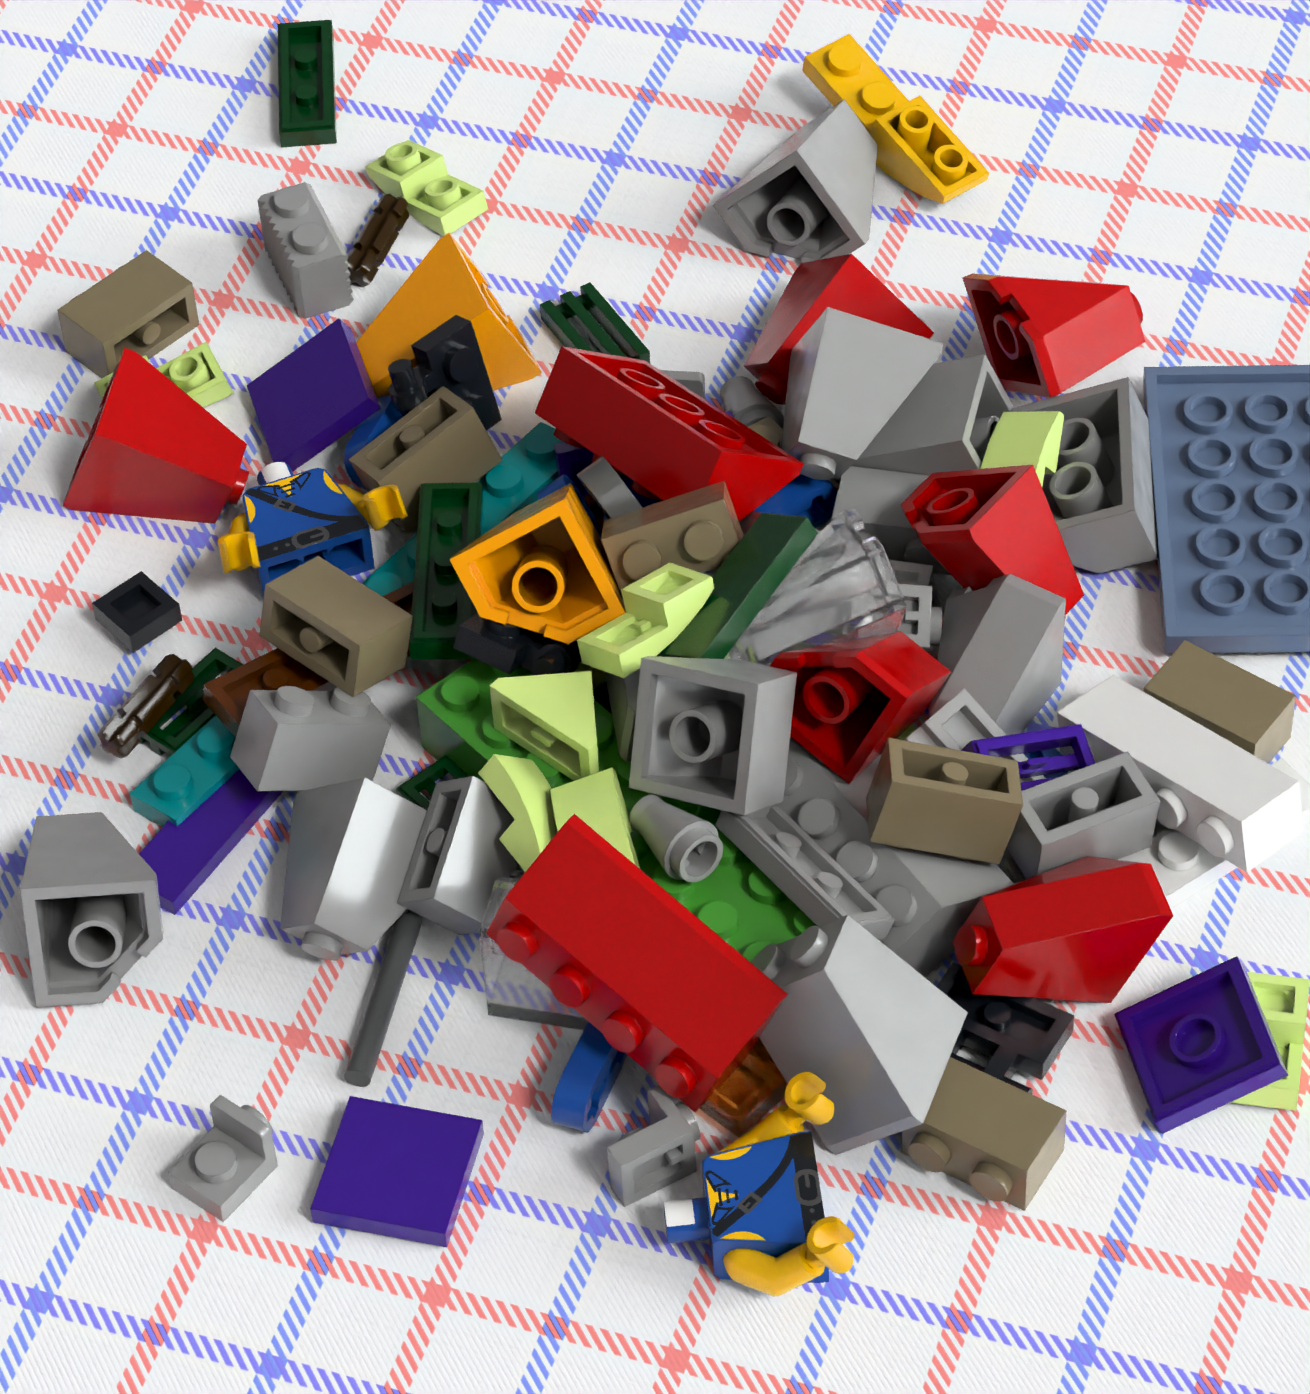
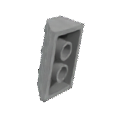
M1129 377L1012 408V412L1060 411L1064 414L1056 474H1044L1042 489L1072 565L1099 574L1158 559L1149 423Z

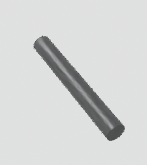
M405 911L394 923L344 1074L345 1080L354 1086L366 1087L371 1082L422 925V918L414 912Z

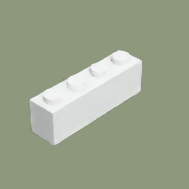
M1115 675L1110 676L1057 712L1059 727L1082 725L1095 763L1127 751L1129 752L1160 799L1157 819L1162 825L1179 831L1202 845L1213 856L1222 857L1245 872L1252 870L1304 832L1298 780ZM1072 746L1059 748L1060 753L1063 755L1074 754Z

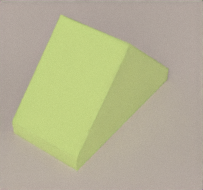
M592 671L498 678L490 685L494 729L573 781L599 772Z

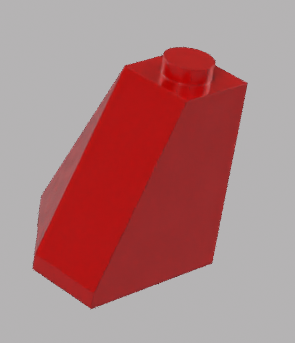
M853 254L805 262L799 265L748 356L744 367L757 378L755 386L766 398L776 404L786 405L789 362L792 348L827 307L928 339L932 337L934 332Z
M975 273L962 277L987 358L1005 391L1049 398L1054 397L1146 342L1140 325L1143 321L1142 308L1136 296L1130 292L1128 285Z
M124 348L99 406L100 409L88 440H86L62 506L75 511L215 524L225 503L229 502L237 505L249 476V471L240 468L247 444L141 355L133 350Z
M1033 465L932 473L900 504L905 517L921 543L963 588L970 586L975 591L987 587L994 578L1012 574L1066 598L1065 615L1084 596Z
M901 631L781 652L770 665V667L797 672L790 736L848 784L859 776L883 752L888 738L897 739L923 714L951 673L949 669Z
M1086 856L983 896L963 926L960 927L952 942L955 947L956 958L962 965L972 994L1111 1003L1174 915L1151 864Z

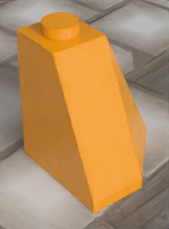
M450 233L437 241L356 342L377 398L390 394L389 387L392 384V380L388 371L389 365L399 359H408L411 361L412 367L415 368L417 362L411 345L455 315L472 322L493 391L533 379L542 373L521 332L509 315L506 316L502 307L487 286L489 284L477 266Z
M571 483L513 513L449 559L480 617L544 634V637L570 644L626 613L601 538Z

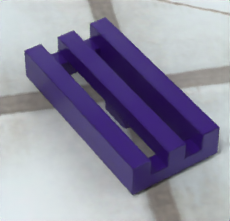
M1081 724L973 740L961 750L1002 757L1072 746L1074 754L1054 757L1046 756L1018 762L1020 779L1079 770L1095 764ZM1058 777L1021 782V790L1029 789Z

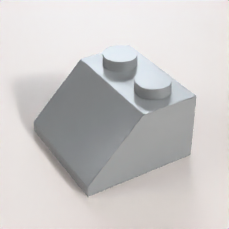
M655 656L641 658L628 788L744 816L783 802L797 672L735 659Z

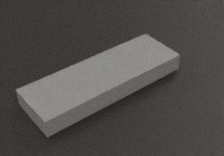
M777 804L745 816L721 810L715 826L818 927L849 915L878 940L887 938L895 920L891 914Z

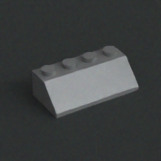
M790 736L783 802L777 805L891 914L895 920L887 938L881 939V941L922 976L926 977L955 951L952 941L983 896L1012 886L1014 883L994 863L962 860L949 855L909 848L899 849L886 844L870 842L866 796L882 753L848 784Z

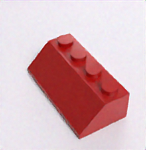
M561 346L535 410L536 415L556 427L553 432L556 438L575 447L587 448L594 453L592 462L603 456L617 474L626 475L633 480L631 488L647 498L664 501L725 481L739 522L799 476L804 463L645 360Z
M575 814L565 822L506 895L486 932L508 958L521 963L550 988L558 1001L576 1010L603 1033V1036L613 1048L626 1053L651 1074L667 1094L679 1098L694 1112L743 1063L788 995Z

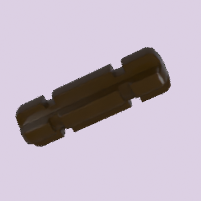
M391 194L383 195L373 210L375 213L370 215L352 246L353 249L348 253L347 262L350 265L348 270L351 274L349 278L352 283L356 282L364 287L369 285L379 270L377 267L383 263L399 235L397 231L403 228L409 217V211L406 209L408 202L402 196L396 198Z
M175 654L166 655L152 671L156 677L148 675L117 710L121 716L113 715L98 731V737L101 741L100 746L106 753H112L117 758L127 757L140 742L137 735L144 737L176 702L172 695L180 697L194 681V675L192 673V665L186 659L182 660Z

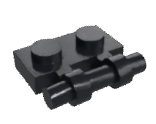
M455 315L412 344L411 347L417 362L415 368L412 367V363L408 359L396 360L388 367L392 384L389 387L390 397L394 408L402 411L403 417L444 386L474 408L486 431L502 420L470 320Z
M478 613L459 625L453 646L454 649L507 674H511L520 666L530 670L532 675L574 672L579 663L582 662L577 640L570 644L544 637V634L508 623L505 625L482 618Z
M954 962L937 985L938 989L968 1012L950 1057L1032 1094L1033 1089L1012 1080L1013 1075L1018 1069L1043 1080L1073 1033L1074 1015L1036 998L972 994L962 966ZM964 1045L991 1057V1060L986 1067H983L956 1054Z

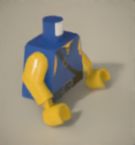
M285 462L270 463L263 467L257 475L259 486L247 489L242 495L245 513L235 517L228 534L220 537L217 541L223 574L231 573L232 569L242 571L249 566H252L253 569L256 568L261 597L264 600L265 584L317 556H320L349 576L375 569L370 529L377 531L388 524L391 519H403L408 516L399 489L396 485L392 484L375 488L363 494L346 484H337L325 469L314 468L294 475L290 466Z
M802 1072L795 1075L785 1089V1102L788 1106L780 1105L753 1129L718 1153L708 1155L702 1160L704 1197L663 1202L668 1244L709 1239L714 1276L723 1280H733L772 1297L781 1296L805 1283L829 1282V1269L837 1274L846 1273L851 1269L854 1256L842 1244L851 1242L854 1239L855 1233L839 1218L834 1216L825 1217L812 1132L803 1131V1122L805 1121L813 1125H822L828 1123L833 1117L834 1103L823 1094H820L826 1088L824 1081L811 1072Z

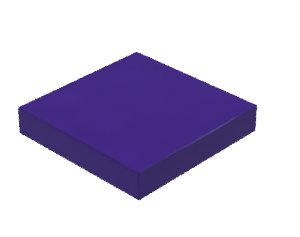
M339 318L247 385L273 462H285L290 466L292 472L381 409L352 330Z
M1238 956L1114 1014L1154 1123L1162 1133L1168 1132L1288 1076L1246 968Z
M350 1096L310 1208L313 1223L447 1247L484 1135L483 1121Z

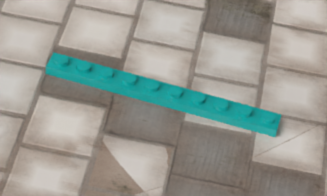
M542 422L537 424L501 457L502 461L478 481L483 485L481 536L513 513L539 500L537 492L558 478L553 445L565 442L553 435L555 428ZM417 534L362 584L379 595L384 596L413 582ZM214 716L129 793L135 812L161 827L168 821L178 826L239 770L238 766L230 758L235 737L217 716Z

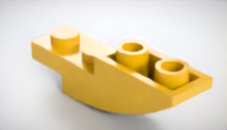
M850 34L805 56L802 68L804 74L833 106L845 99L878 145L876 165L903 186L925 198L943 204L988 179L989 172L921 96L909 101Z

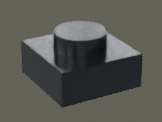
M142 571L92 603L95 620L133 653L182 621L179 603Z

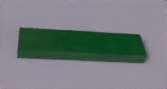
M482 483L421 484L411 613L413 617L409 641L411 660L475 659L453 648L459 625L475 615L477 610L449 559L481 537L483 515Z

